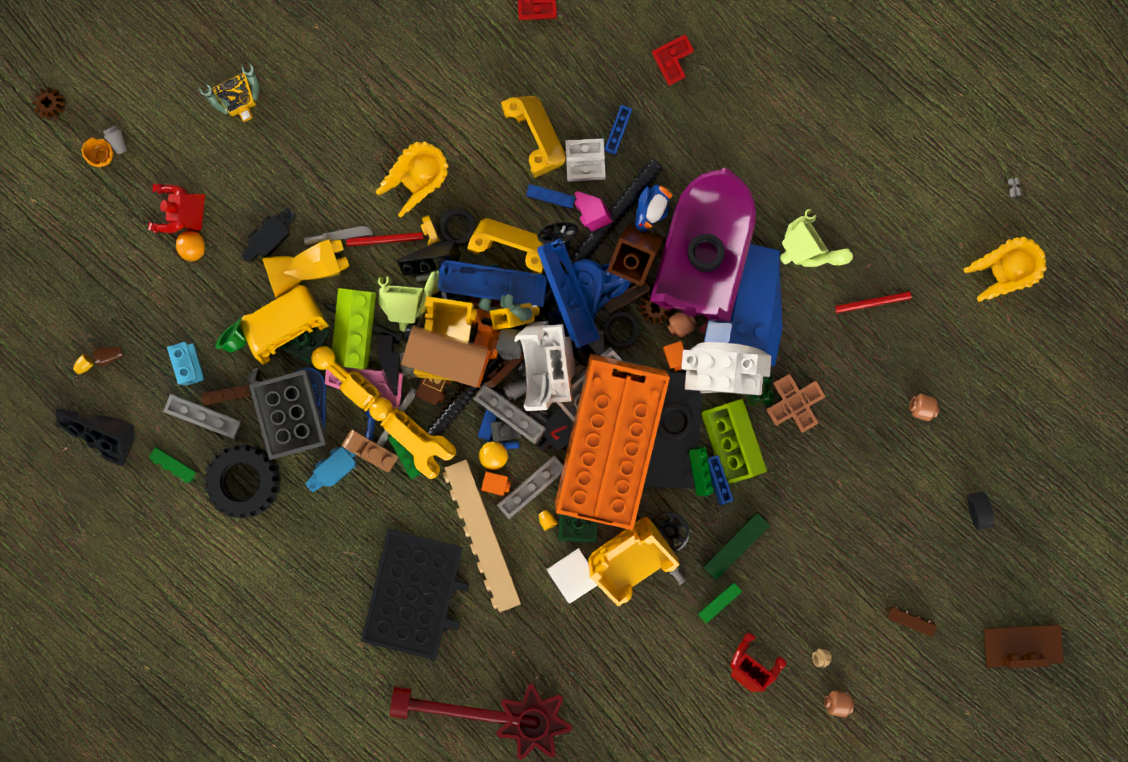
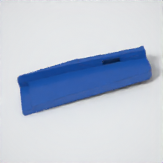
M556 239L551 243L539 246V257L571 341L574 340L576 348L599 340L598 331L563 240ZM560 261H562L568 274H565Z
M449 260L442 262L439 269L438 289L441 292L501 301L502 295L506 296L509 294L513 296L512 303H531L532 305L544 307L547 275Z

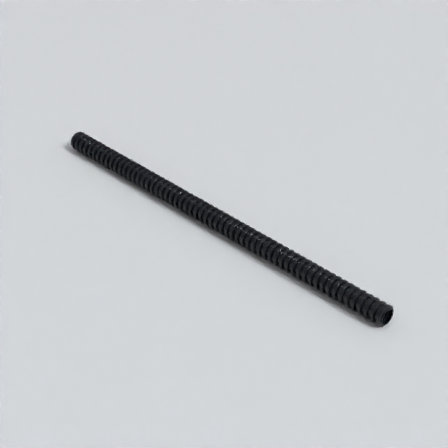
M650 158V163L645 164L646 167L642 168V172H639L638 177L634 178L635 181L630 182L631 185L626 187L627 190L623 191V195L619 196L620 199L615 201L616 204L611 205V210L608 209L613 222L593 232H589V236L584 238L585 241H581V246H577V251L574 250V254L569 256L572 265L579 260L590 258V254L595 253V248L598 249V245L603 243L602 240L606 239V235H610V230L613 231V227L618 225L617 222L622 220L621 217L625 216V212H629V208H632V204L637 202L636 199L640 197L643 190L652 184L651 181L656 179V175L659 176V171H663V166L658 161ZM562 264V268H563L565 274H567V271H566L564 265ZM548 282L545 292L544 307H539L540 314L539 316L534 317V322L538 321L537 318H540L541 314L545 312V309L549 308L548 305L552 304V300L555 299L550 283ZM527 324L515 326L512 329L522 331ZM499 353L495 360L489 359L480 387L487 381V375L495 368H499L498 365L503 360ZM463 384V388L458 390L459 393L454 394L455 397L451 398L450 403H447L448 406L443 408V412L440 411V416H436V420L432 421V425H429V429L425 431L431 436H442L441 434L446 432L445 429H449V424L454 423L453 420L457 419V415L461 414L460 411L465 409V405L468 406V401H472L473 395L475 396L476 392L480 389Z

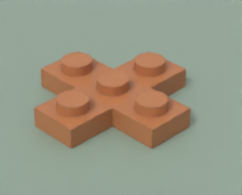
M788 374L772 383L782 399L766 409L775 426L791 417L801 433L819 424L810 409L811 405L825 398L817 381L799 390L791 375Z

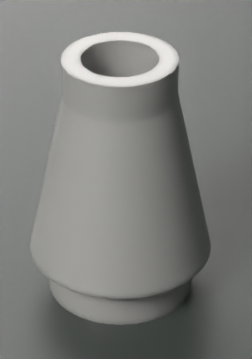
M117 125L103 131L104 138L117 155L128 150L122 131Z
M525 379L506 383V386L502 387L505 398L508 401H514L526 393L527 382Z

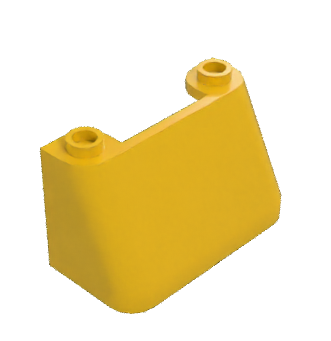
M536 96L512 97L501 102L506 119L512 117L517 119L519 123L527 120L539 146V149L533 151L529 156L530 170L534 178L561 167L565 163L566 155L539 98Z
M488 218L480 221L467 247L469 253L479 256L480 252L486 249L491 250L493 241L526 251V265L529 269L533 270L534 274L542 275L544 271L538 254V247L544 245V243L538 240V234Z
M304 285L294 286L291 291L261 309L243 316L240 323L253 356L262 365L271 361L269 355L270 353L276 354L275 349L308 330L311 333L314 327H318L320 331L329 327L310 291Z
M426 296L425 307H427V313L429 314L425 313V329L469 342L472 320L475 321L477 316V309H474L473 303ZM414 369L413 372L417 377L450 380Z
M643 517L635 522L633 530L625 529L592 552L588 558L590 578L617 606L631 599L633 586L660 568L664 572H672L680 565L678 557L648 517Z

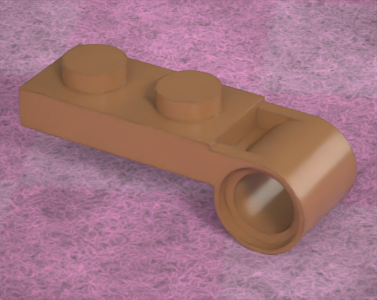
M353 429L350 430L341 445L388 473L398 459L396 454Z

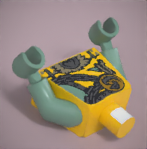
M249 62L250 69H245L244 64H242L243 73L213 87V91H211V87L207 82H205L208 87L207 90L203 91L200 87L198 88L202 95H206L207 100L215 109L224 114L229 113L231 116L239 114L243 122L253 118L249 108L256 105L255 100L259 95L260 85L255 72H253L252 62Z
M509 294L506 296L502 295L500 305L503 308L490 307L491 300L481 298L479 302L480 309L489 311L494 330L534 322V317L540 314L537 305H532L531 303L512 304L513 296Z

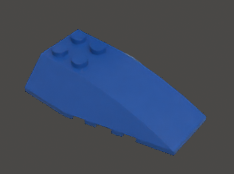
M750 244L730 322L708 320L704 342L732 343L758 348L771 355V366L775 367L782 334L780 253L776 249Z

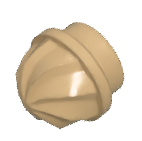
M817 649L812 654L814 665L821 668L828 666L832 661L831 653L827 650Z

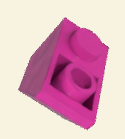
M579 191L575 192L577 200L574 202L577 209L582 213L580 219L584 227L587 226L593 232L613 222L606 204L600 198Z

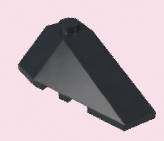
M64 409L56 410V422L59 427L75 438L80 437L87 442L86 446L90 449L95 447L102 452L101 456L106 460L120 466L125 464L135 440L134 425L113 417Z

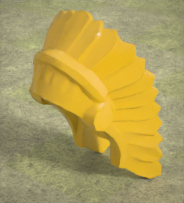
M418 141L415 144H410L408 149H403V155L399 156L398 162L389 170V175L384 177L385 179L380 183L381 187L376 190L377 195H382L403 182L406 188L410 189L413 194L398 214L399 217H402L429 193H432L435 188L441 186L448 173L447 160L441 150L427 142L420 143Z
M1017 237L1013 240H1007L1006 244H1001L998 249L986 254L984 258L972 262L971 266L963 270L964 273H970L991 267L992 273L998 282L989 286L987 290L977 296V300L980 302L984 299L997 297L1000 294L1013 292L1016 289H1023L1025 286L1031 287L1044 277V272L1047 268L1045 253L1032 239Z

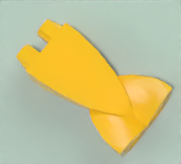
M329 239L320 242L294 258L289 256L262 258L275 298L277 299L291 291L301 281L336 276L340 274V271L349 268L346 257L336 260L334 254L344 250L341 240L330 242Z

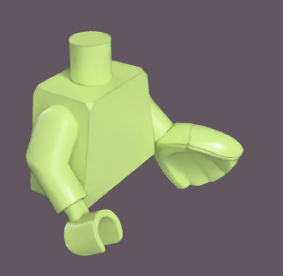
M811 209L805 211L804 217L800 216L789 224L785 233V239L782 241L786 251L780 255V259L785 265L791 261L796 265L804 267H817L825 263L845 265L853 259V254L849 249L828 252L829 250L811 224L816 220V215L813 217L807 216L812 213Z
M439 271L431 273L424 292L423 288L391 286L392 279L388 276L385 284L383 283V277L378 278V283L381 285L379 289V306L388 316L390 322H399L400 331H405L409 323H416L418 318H421L427 311V307H425L426 296L432 297V295L439 292Z

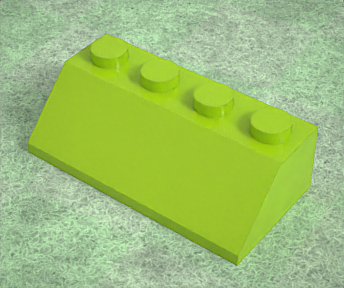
M338 288L332 351L335 353V362L342 367L368 369L376 292Z
M743 399L701 412L715 456L719 455L728 484L767 472Z

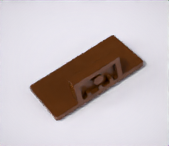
M1061 625L984 629L985 661L988 668L1049 667V664L1063 663Z

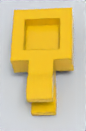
M429 215L423 217L422 231L424 235H429L430 237L427 245L429 246L441 241L437 236Z

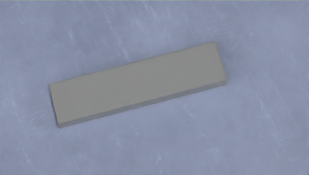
M485 383L473 398L534 444L537 443L547 429L498 392L489 388Z
M173 394L169 395L163 410L165 413L232 439H236L242 424L240 420Z
M554 455L500 501L497 506L510 519L562 474L564 465Z

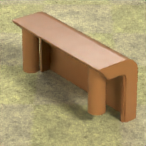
M414 325L410 332L401 365L477 387L488 348Z

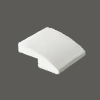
M604 139L565 140L567 182L606 180Z
M579 548L547 569L569 604L597 586L590 578L588 562Z

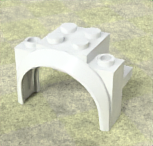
M548 321L528 323L515 337V342L518 339L521 341L525 359L527 382L526 399L524 402L525 410H547L552 402L572 401L571 379L576 372L571 338L565 337L563 324L548 325Z
M704 342L697 344L691 350H683L682 369L686 370V390L762 395L763 377H770L771 355L758 348L732 343Z

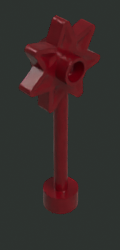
M533 683L528 684L523 701L508 698L502 699L501 706L505 712L412 698V688L394 686L390 706V717L408 719L409 711L411 710L504 724L497 730V736L500 738L517 739V757L520 760H523L535 747L549 757H554L555 744L553 736L572 730V724L557 715L563 701V695L557 694L542 700Z

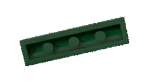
M756 512L702 567L717 580L770 525Z

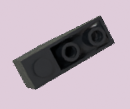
M455 240L439 241L397 259V263L403 276L437 272L442 262L446 260L458 262L461 253Z

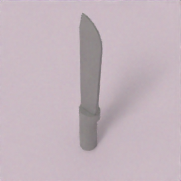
M360 226L323 233V235L304 237V244H317L329 239L330 241L366 237L373 235L368 227Z

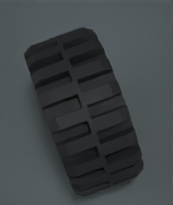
M234 445L223 449L217 456L211 459V464L206 468L207 475L204 476L206 487L204 489L205 493H208L210 497L208 500L216 506V510L222 511L224 515L241 519L259 515L270 508V505L277 499V493L280 492L281 486H279V481H281V475L278 473V465L274 463V459L269 460L266 451L256 446ZM239 463L253 466L260 476L259 490L253 497L245 500L233 497L228 492L225 484L228 470Z

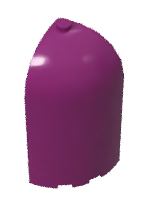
M722 168L721 170L701 174L681 194L672 218L650 298L651 302L668 310L672 308L680 309L682 314L696 318L697 314L706 316L708 320L730 322L756 218L754 199L748 186L738 176L734 175L730 169ZM709 233L717 236L722 241L725 255L718 269L712 272H701L691 265L688 259V248L690 242L696 236ZM701 243L695 250L697 260L702 263H711L718 255L716 247L710 243Z

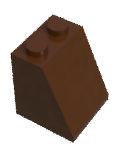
M628 224L619 238L607 272L643 286L664 238L648 231L641 232L636 226Z

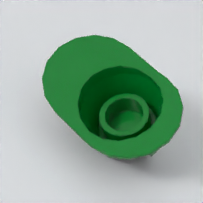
M239 318L234 325L222 333L215 345L217 350L223 349L233 353L246 345L245 336L239 327L242 318Z

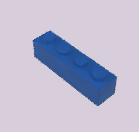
M623 105L620 106L604 149L605 152L616 155L632 112L631 108Z
M529 184L526 194L528 198L568 209L573 208L575 196Z
M486 409L478 437L486 440L493 438L491 423L498 422L496 420L497 416L488 409Z
M719 455L707 458L712 485L719 505L734 501Z

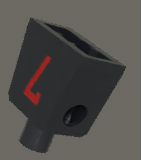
M560 407L544 425L547 428L543 433L545 438L537 444L544 453L552 446L559 452L569 445L574 422Z

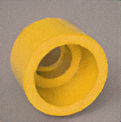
M82 354L76 360L73 369L76 373L82 374L94 365V361L88 355Z
M548 510L539 514V521L544 531L558 524L555 517Z

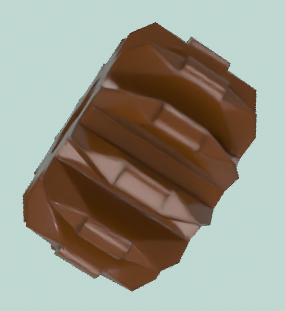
M47 87L46 92L40 89L41 95L34 94L37 101H32V104L36 106L34 112L39 113L40 118L46 116L47 120H51L52 116L56 119L59 118L57 113H64L61 107L66 106V103L62 102L65 97L62 94L59 95L57 89L52 91V88ZM49 100L52 101V105L49 104L50 107H47L46 103H49Z
M648 293L649 301L645 298L641 299L646 305H639V309H645V311L640 313V316L647 314L648 316L644 321L648 322L652 318V325H655L656 318L662 324L661 316L668 319L669 316L664 312H671V310L659 306L658 310L660 312L652 313L650 305L653 304L655 306V303L650 301L651 294Z

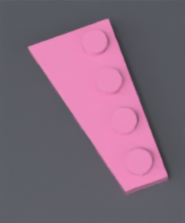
M342 367L348 373L351 371L360 373L377 388L379 393L382 394L380 397H385L392 403L393 409L395 407L399 408L404 373L399 372L398 396H394L388 388L381 370ZM327 369L325 384L340 389L342 382Z

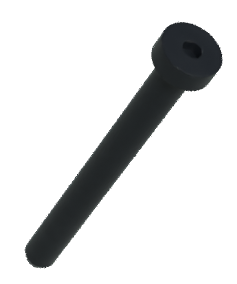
M326 302L324 307L336 313V305ZM373 322V331L382 335H393L394 343L397 345L401 343L404 336L403 332L399 331L396 333Z

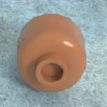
M682 310L669 317L670 324L667 327L672 335L677 334L678 337L682 338L695 330L697 322L694 317L682 314Z
M918 394L911 399L909 410L913 417L930 421L938 415L939 406H937L935 398L925 394Z
M832 691L829 696L825 697L824 707L827 708V712L830 715L847 717L853 712L854 700L849 693Z

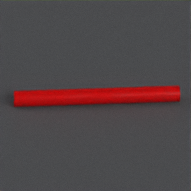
M423 232L346 239L347 246L416 241L423 240Z
M910 292L842 304L835 306V312L841 313L904 301L912 297Z

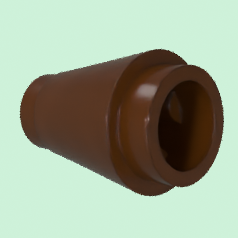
M120 346L97 348L96 351H93L97 366L102 365L103 367L123 357Z

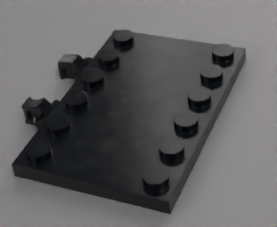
M667 372L670 379L663 407L670 403H680L688 407L692 412L694 423L690 433L680 439H669L663 436L657 429L644 487L696 489L689 449L700 445L702 393L698 390L685 389L686 373ZM671 410L664 417V425L670 432H680L686 425V417L679 410Z
M388 529L361 642L436 660L443 631L448 632V628L458 630L460 621L449 619L450 614L447 613L452 593L455 594L456 590L468 592L469 588L468 583L460 582L461 577L456 576L463 547Z

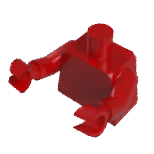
M152 185V193L158 191V194L164 192L169 194L168 201L163 200L160 203V210L166 212V221L169 224L163 223L159 225L149 222L148 230L154 233L159 231L162 233H176L182 228L201 231L205 194H188L184 188L178 185Z
M747 633L737 648L730 664L733 670L731 677L751 692H764L776 680L787 662L781 656L780 658L777 657L775 666L769 672L746 654L749 643L756 638L753 634Z

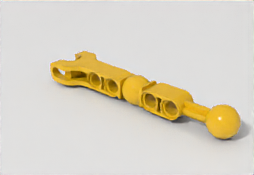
M320 346L314 349L311 355V362L314 367L319 370L328 369L342 382L340 384L341 391L357 406L364 409L365 412L369 409L373 419L383 421L380 425L414 456V464L417 470L429 479L436 478L440 472V466L434 460L433 455H437L444 460H450L456 455V448L443 436L429 435L397 407L393 409L392 403L385 397H380L382 394L360 373L356 371L348 373L335 362V353L327 346Z

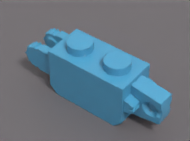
M336 446L329 452L331 456L327 460L321 459L314 465L316 469L313 471L314 474L305 483L312 492H315L324 485L334 486L356 467L357 460L354 458L356 454L345 449L343 446L340 448Z

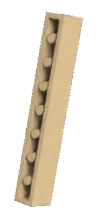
M466 459L445 467L446 472H443L446 483L450 482L452 490H450L453 501L457 500L459 508H457L459 518H464L466 526H463L466 536L472 539L473 544H470L473 554H477L480 562H477L480 573L484 572L486 576L484 584L487 591L491 590L493 598H491L494 609L498 608V611L502 612L520 605L521 600L468 460Z

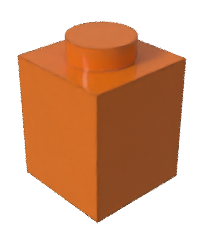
M682 341L662 347L669 369L681 370L684 350Z
M486 471L481 490L504 496L505 492L509 493L511 481H508V476Z

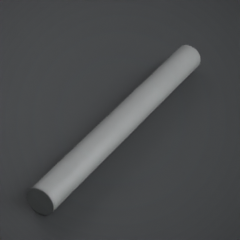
M412 387L398 408L404 413L416 395L417 390ZM384 430L377 441V444L382 447L390 436L386 430Z

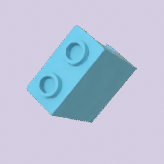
M186 342L167 347L178 385L188 386L205 380L194 343L187 345Z

